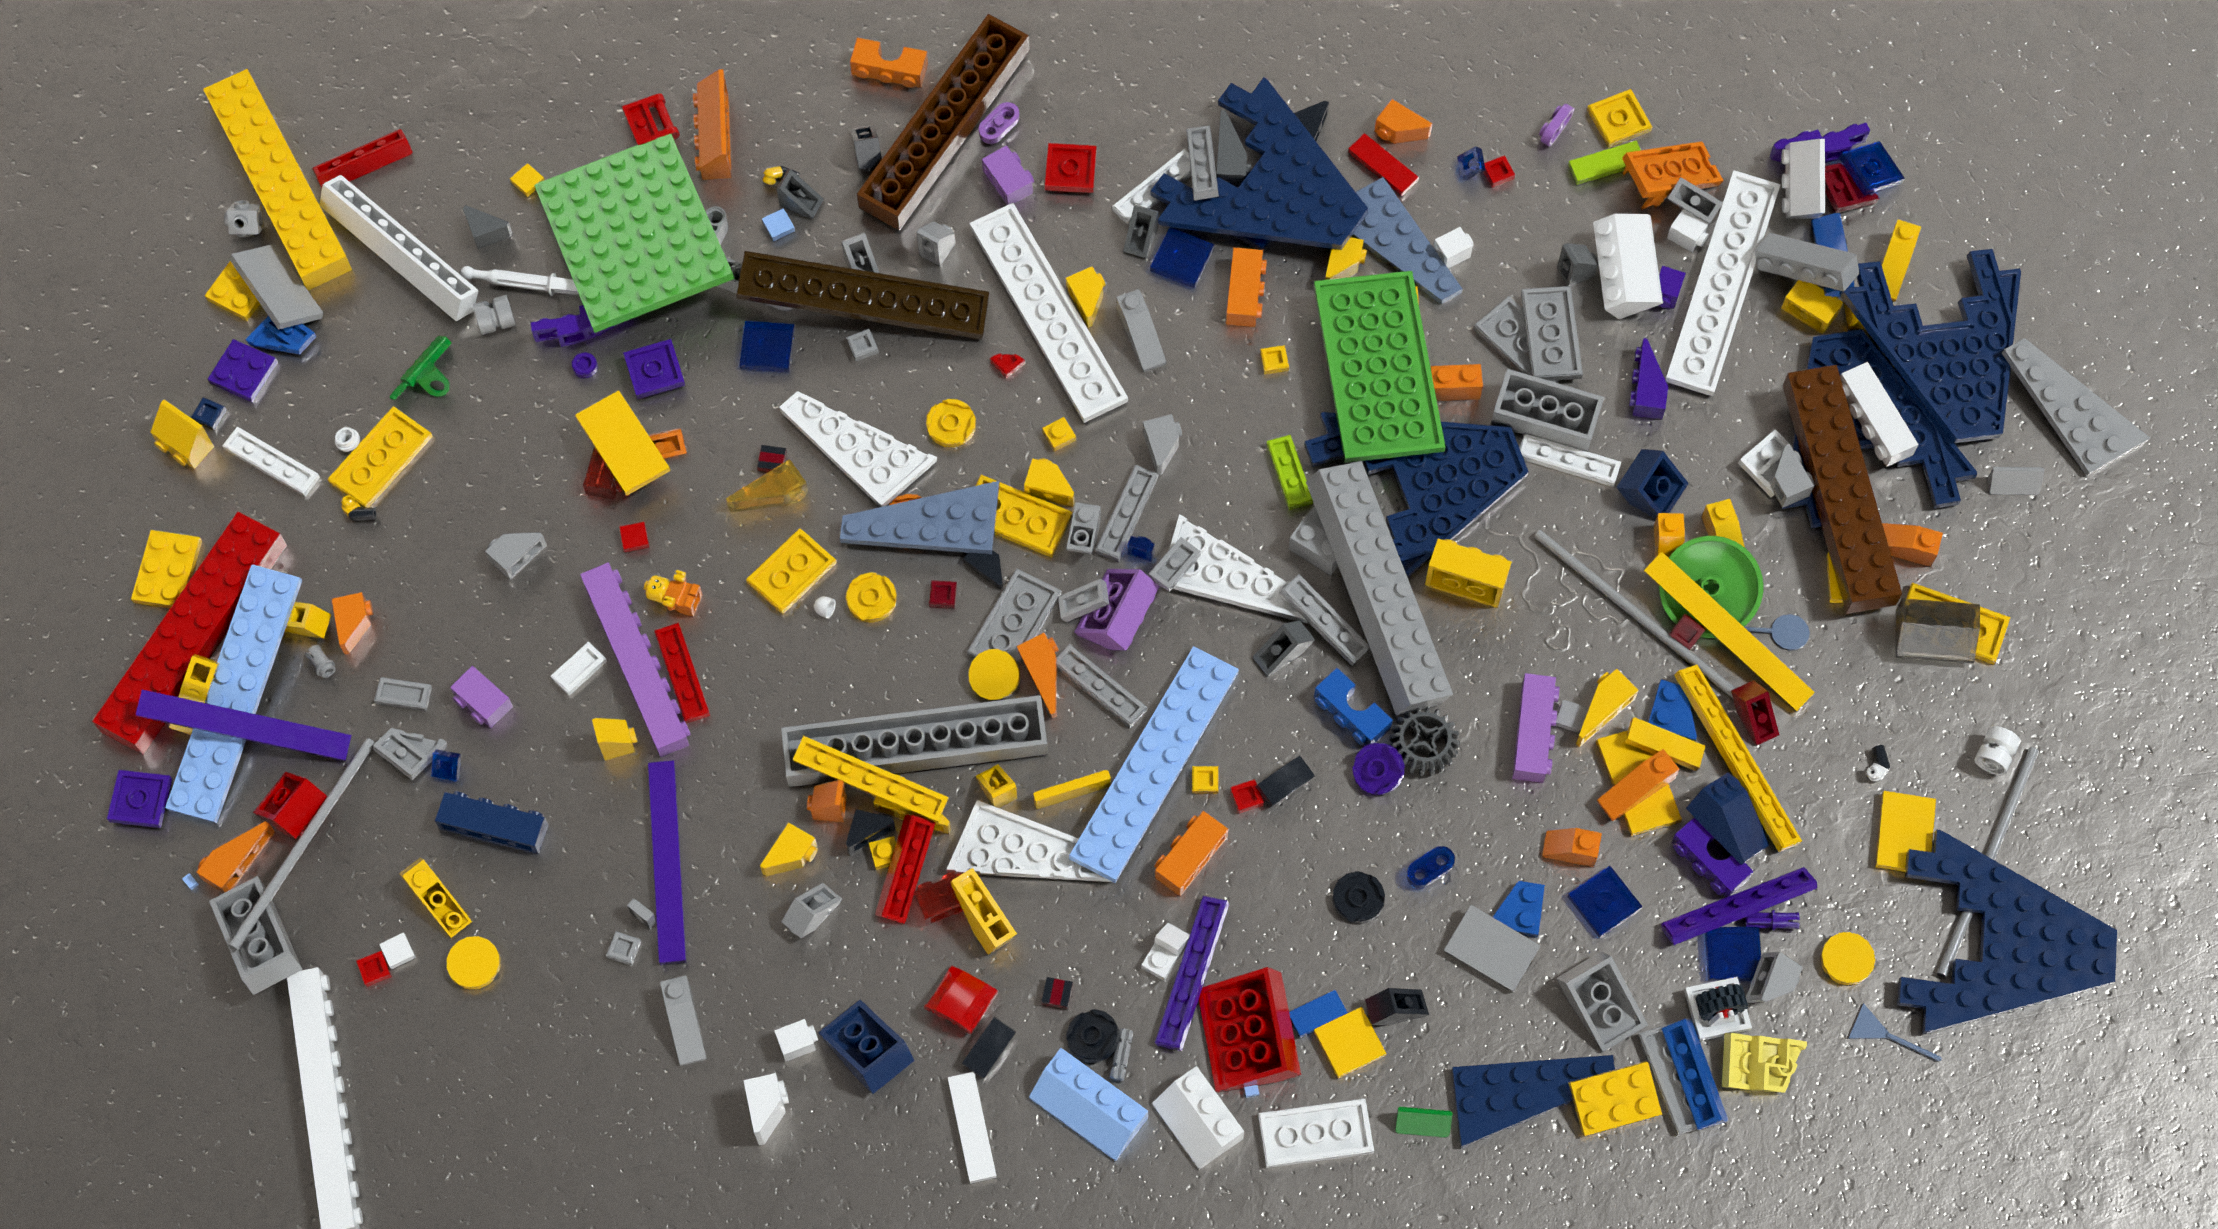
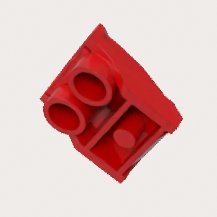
M951 966L924 1008L929 1012L931 1010L932 1013L943 1019L946 1018L952 1024H957L959 1028L972 1034L998 994V990L955 966Z

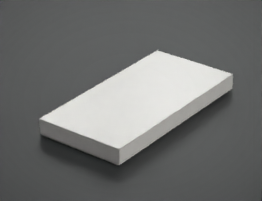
M1365 1099L1258 1113L1266 1168L1374 1154Z

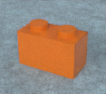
M1481 364L1431 366L1437 401L1480 400L1483 389Z

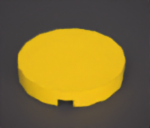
M946 399L931 407L927 414L926 428L929 436L935 443L943 447L954 448L964 445L972 438L976 428V418L967 403L958 399Z
M869 572L861 574L852 580L846 592V602L848 610L855 618L863 622L874 623L882 621L891 615L896 607L897 594L895 586L889 578Z
M988 649L979 653L969 668V682L972 689L980 697L991 701L1009 697L1017 689L1020 681V672L1016 659L1009 653L999 649Z
M1842 932L1830 937L1823 946L1820 956L1821 965L1825 973L1827 972L1836 983L1846 986L1857 985L1865 980L1873 971L1875 964L1874 950L1870 943L1861 935L1852 932Z
M479 936L466 937L458 941L450 949L447 956V970L451 979L459 986L469 990L481 989L489 985L501 968V957L495 945L488 939Z

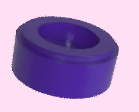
M579 353L572 360L573 371L580 378H590L597 372L598 364L596 358L590 353Z

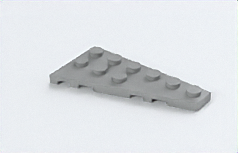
M2024 338L2003 350V356L2086 476L2150 439L2148 435L2027 339Z

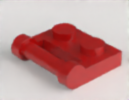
M661 93L622 106L623 113L637 145L645 144L668 134H672L674 140L680 136L678 128L672 123L665 106L666 100ZM649 108H656L664 126L663 130L658 131Z

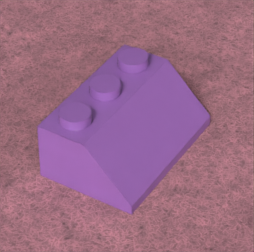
M1107 569L1102 580L1107 584L1109 605L1083 615L1074 633L1109 650L1126 651L1131 645L1133 637L1139 625L1143 622L1144 616L1150 604L1154 601L1155 594L1160 586L1141 569Z

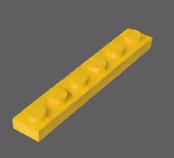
M805 736L802 737L793 757V761L836 780H842L850 786L935 822H939L949 799L947 796Z

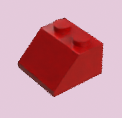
M285 771L253 813L283 834L296 839L303 834L308 823L328 796L307 778Z

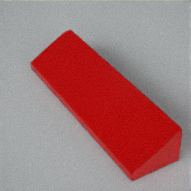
M399 129L313 167L312 170L322 188L324 183L340 175L350 182L409 156L413 151L403 131Z
M905 814L875 915L905 924L936 822Z

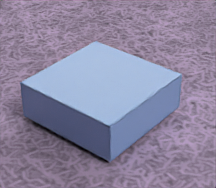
M784 208L762 218V223L773 242L795 232V228Z

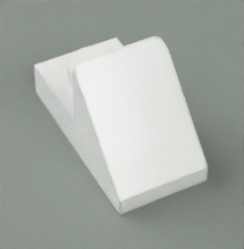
M1167 923L1156 935L1155 943L1142 963L1141 968L1165 981L1186 946L1190 935Z

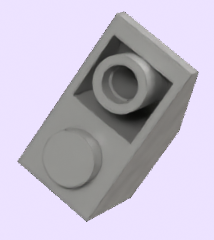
M1790 444L1784 447L1771 484V489L1782 508L1809 497L1814 487V480L1811 474L1804 470L1799 453L1793 451Z
M1075 503L1066 550L1092 554L1098 536L1101 506Z

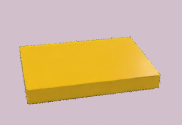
M799 528L746 581L781 614H784L837 562L833 556Z
M1883 791L1875 867L1905 872L1906 853L1909 849L1932 852L1936 799Z

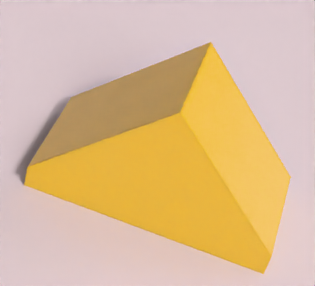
M999 764L975 776L992 806L1001 808L1017 799L1015 782Z

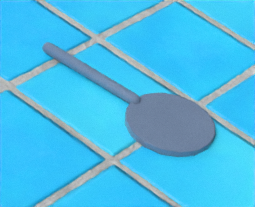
M1792 614L1782 615L1777 618L1772 624V628L1744 627L1749 632L1771 633L1776 645L1789 651L1802 648L1807 643L1810 634L1806 622L1799 616Z

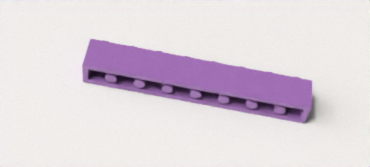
M608 562L580 574L660 758L689 746L687 737L691 735L686 722L680 723L677 714L681 712L676 700L670 701L667 693L671 689L666 678L660 679L657 672L661 670L656 655L651 657L648 649L652 648L646 633L640 634L638 627L642 626L637 613H631L628 607L632 605L627 590L622 592L619 584L623 582L618 570L612 571Z

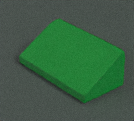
M1398 1107L1395 1132L1398 1134L1447 1138L1450 1135L1453 1112Z

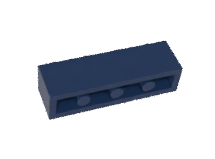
M454 791L453 794L444 792L435 818V822L441 830L536 854L540 853L549 826L545 817L540 812L529 810L528 813L519 811L517 807L510 804H503V806L495 805L493 801L486 798L471 799L467 794Z

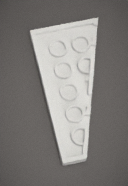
M1179 514L1169 550L1182 537L1200 550L1201 556L1172 589L1308 624V621L1280 594L1281 590L1290 583L1289 581L1286 582L1279 578L1267 567L1263 568L1254 562V559L1223 540L1214 538L1205 529L1193 525L1187 521V518Z

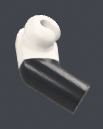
M1884 745L1872 748L1875 762L1871 767H1868L1866 773L1868 778L1874 782L1882 780L1890 770V763Z

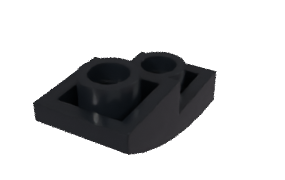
M1299 755L1255 787L1269 806L1273 807L1295 790L1311 781L1315 775Z
M994 1016L962 1064L984 1079L1016 1031Z

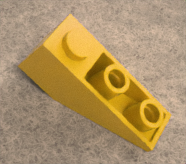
M196 654L193 655L178 697L205 703L220 663ZM174 724L169 726L171 729L189 735L193 731V728Z
M418 858L399 873L450 938L472 922L424 859Z

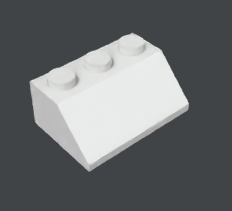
M1825 139L1791 142L1782 150V164H1786V174L1782 175V188H1786V198L1782 200V212L1786 213V219H1815L1825 213Z
M1197 1066L1175 1080L1152 1103L1199 1170L1243 1140L1244 1130Z

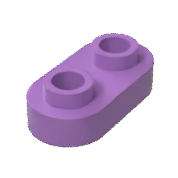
M1010 102L997 106L979 125L981 140L987 144L999 142L1019 122L1018 107ZM1005 116L1011 117L1010 119H1004ZM988 132H994L995 134H993V135H988L987 133H988Z
M1566 103L1563 106L1559 105L1552 115L1553 120L1550 124L1546 122L1540 130L1539 135L1542 136L1540 141L1550 147L1570 121L1575 108Z

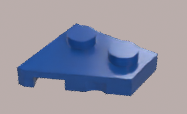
M1661 679L1648 723L1696 741L1697 734L1687 696L1680 685Z

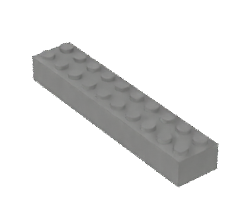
M1362 461L1319 469L1306 481V484L1396 716L1405 714L1407 711L1414 712L1416 708L1422 710L1427 706L1429 708L1439 706L1451 697L1453 692Z
M1041 695L781 728L786 778L789 787L837 781L832 777L793 761L803 736L893 774L1048 755Z

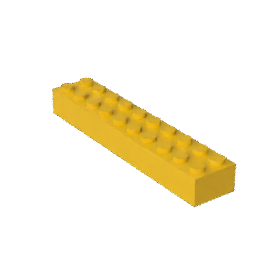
M248 69L204 88L203 90L306 289L309 291L351 271L352 268Z

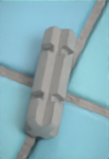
M1120 1029V1041L1114 1052L1112 1062L1114 1067H1111L1110 1072L1111 1080L1124 1081L1126 1073L1124 1068H1127L1131 1048L1129 1043H1132L1133 1038L1132 1030Z

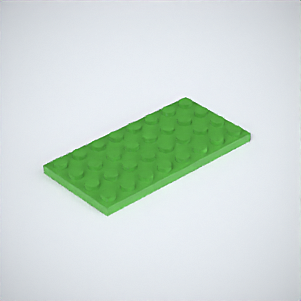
M1405 271L1314 281V291L1344 462L1445 452L1446 447L1413 272Z

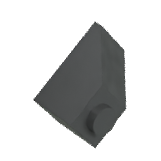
M1572 243L1562 245L1557 269L1567 286H1574L1595 276L1598 261L1593 252L1590 253L1586 245Z
M1301 621L1285 623L1254 654L1253 658L1267 676H1271L1298 658L1315 639Z

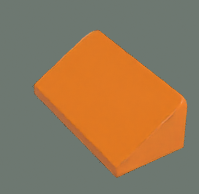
M681 428L649 435L664 459L687 453Z

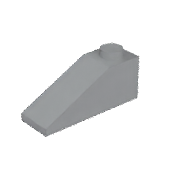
M1137 289L1117 296V314L1143 372L1166 365L1167 362L1153 321L1140 290Z
M687 976L661 981L665 1007L680 1066L707 1060L691 986Z

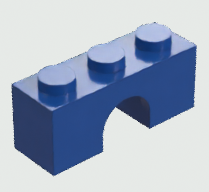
M1336 668L1315 688L1314 698L1316 704L1321 709H1327L1334 715L1333 718L1342 728L1346 727L1351 731L1352 737L1358 744L1366 746L1378 742L1391 729L1393 719L1375 703L1363 711L1352 709L1348 705L1347 700L1354 695L1355 684Z

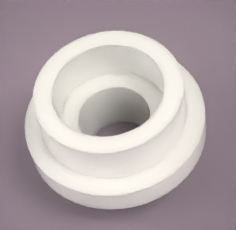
M348 427L340 429L335 435V445L343 452L352 451L360 442L358 432Z

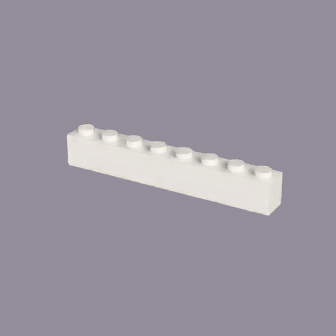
M342 175L323 184L319 205L455 321L474 312L473 304H476L478 290Z

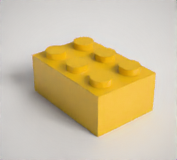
M1437 539L1429 563L1425 585L1498 608L1512 561L1507 560L1501 555L1483 553L1476 547L1467 548L1460 546L1450 539Z

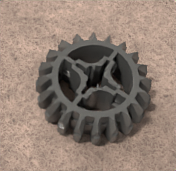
M1428 706L1425 707L1424 712L1416 708L1414 715L1407 711L1404 715L1405 718L1399 716L1397 718L1398 725L1394 724L1391 731L1393 734H1390L1389 741L1393 742L1390 746L1394 747L1401 754L1405 767L1407 765L1410 766L1409 772L1413 773L1415 768L1420 769L1419 774L1421 776L1424 775L1425 770H1428L1431 776L1435 774V768L1440 772L1444 771V764L1448 766L1452 764V758L1457 757L1458 754L1456 748L1460 746V741L1456 740L1459 737V732L1453 730L1455 723H1447L1448 714L1440 717L1439 709H1436L1434 714L1429 713L1430 708ZM1423 725L1432 726L1434 728L1429 729L1424 727ZM1411 728L1414 739L1406 746L1403 736ZM1444 737L1446 747L1438 754L1435 743L1439 741V738ZM1415 754H1423L1426 757H1420Z

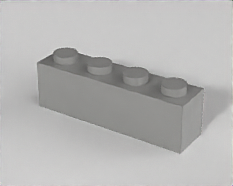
M1769 233L1755 249L1758 270L1845 291L1859 275L1857 255L1854 253Z

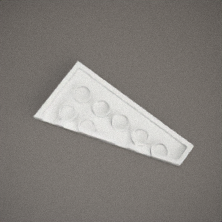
M798 391L779 407L780 412L879 507L888 505L937 462L936 456L927 455L917 450L915 446L906 445L894 439L893 436L860 420L855 421L847 417V414L841 411L836 412L824 406V403Z
M979 800L974 805L946 869L947 873L963 874L973 868L978 875L1112 882L1069 859V855L1079 838Z

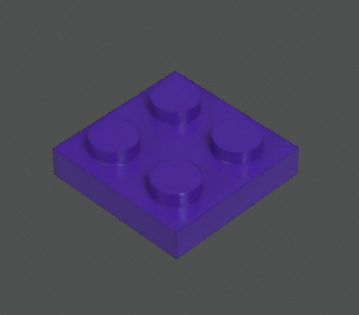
M232 339L207 380L210 384L253 403L278 361L273 356Z
M671 339L623 352L637 400L685 386Z
M118 770L107 820L112 823L161 828L172 783L171 776Z

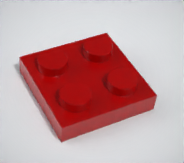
M1048 143L1045 190L1093 193L1097 146Z

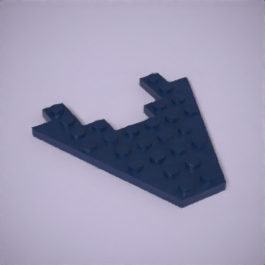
M1265 77L1262 78L1252 93L1230 83L1218 99V106L1255 125L1245 140V146L1262 154V157L1239 188L1217 177L1219 197L1194 200L1191 187L1163 173L1150 190L1152 197L1168 205L1158 218V224L1161 226L1340 250L1343 249L1368 214V207Z
M1993 249L1970 251L1966 256L1979 296L1961 298L1958 301L1963 321L1923 326L1916 303L1893 305L1880 261L1859 263V275L1857 276L1859 287H1851L1845 291H1840V297L1953 443L1999 438L2004 430L2011 367L2002 352L2013 345L2021 269L1999 271Z
M1860 329L1813 337L1806 370L1837 365L1839 375L1841 376V373L1868 362L1918 443L1914 454L1896 462L1897 467L1922 463L1934 509L1959 505L1961 498L1956 481L1975 479L1977 476L1976 469L1950 440L1937 421L1864 331ZM1852 416L1860 448L1874 447L1871 440L1864 436L1859 420ZM1794 433L1792 449L1799 453L1802 466L1806 471L1797 436ZM1812 492L1809 497L1782 508L1805 505L1811 528L1822 527Z
M1320 413V419L1326 435L1304 442L1312 467L1344 457L1336 413ZM1441 422L1446 447L1445 452L1363 461L1368 475L1392 468L1408 510L1386 516V522L1407 578L1431 559L1437 539L1453 540L1528 476V468L1511 427Z
M1937 829L1934 832L1933 852L1912 849L1907 851L1905 877L1956 884V910L1982 914L1980 962L1955 959L1953 961L1952 984L1907 977L1899 978L1897 1005L1924 1009L1922 1033L1927 1034L2107 986L2115 982L2117 930L1942 830Z

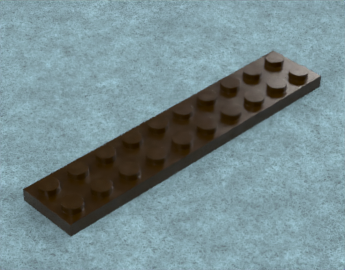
M744 251L736 299L982 340L989 291Z

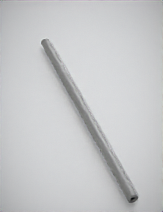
M1542 530L1536 533L1535 539L1692 666L1698 665L1705 677L1733 698L1731 690L1735 689V687L1689 649L1672 638L1668 632Z
M366 738L229 943L228 947L231 950L238 951L375 744L373 740Z
M2029 747L1985 854L1995 860L2039 753V750L2034 747ZM1962 911L1938 969V976L1947 978L1973 912Z

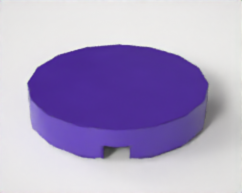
M1372 743L1364 746L1356 754L1353 776L1362 790L1371 794L1384 795L1394 791L1400 785L1404 777L1405 764L1401 754L1394 747L1386 743Z

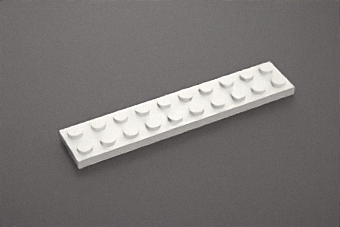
M1733 170L1666 376V382L1706 395H1714L1756 263L1755 249L1763 241L1781 184Z
M1014 203L971 222L970 229L1082 421L1085 423L1127 403L1128 397Z

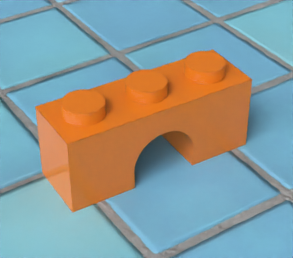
M857 37L850 60L851 73L859 78L878 79L884 83H898L909 88L922 87L928 66L927 51L903 47L902 54L898 59L887 61L881 58L880 42Z

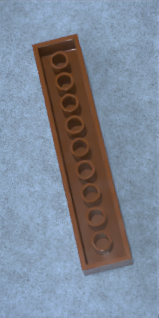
M987 14L858 191L859 209L895 229L901 230L1029 52L1028 34Z
M1837 365L1789 372L1783 383V390L1806 472H1809L1814 480L1812 494L1845 612L1849 614L1896 606L1902 596V591Z

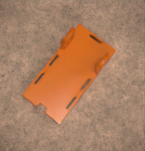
M1703 141L1626 152L1622 157L1626 165L1622 173L1623 176L1629 172L1642 197H1649L1642 205L1641 210L1654 205L1655 209L1657 206L1659 207L1672 192L1680 177L1700 189L1718 187L1724 181L1717 167L1710 164L1709 159L1711 156Z

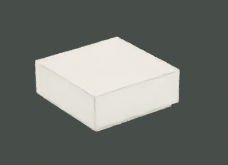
M404 932L379 944L391 969L416 958Z

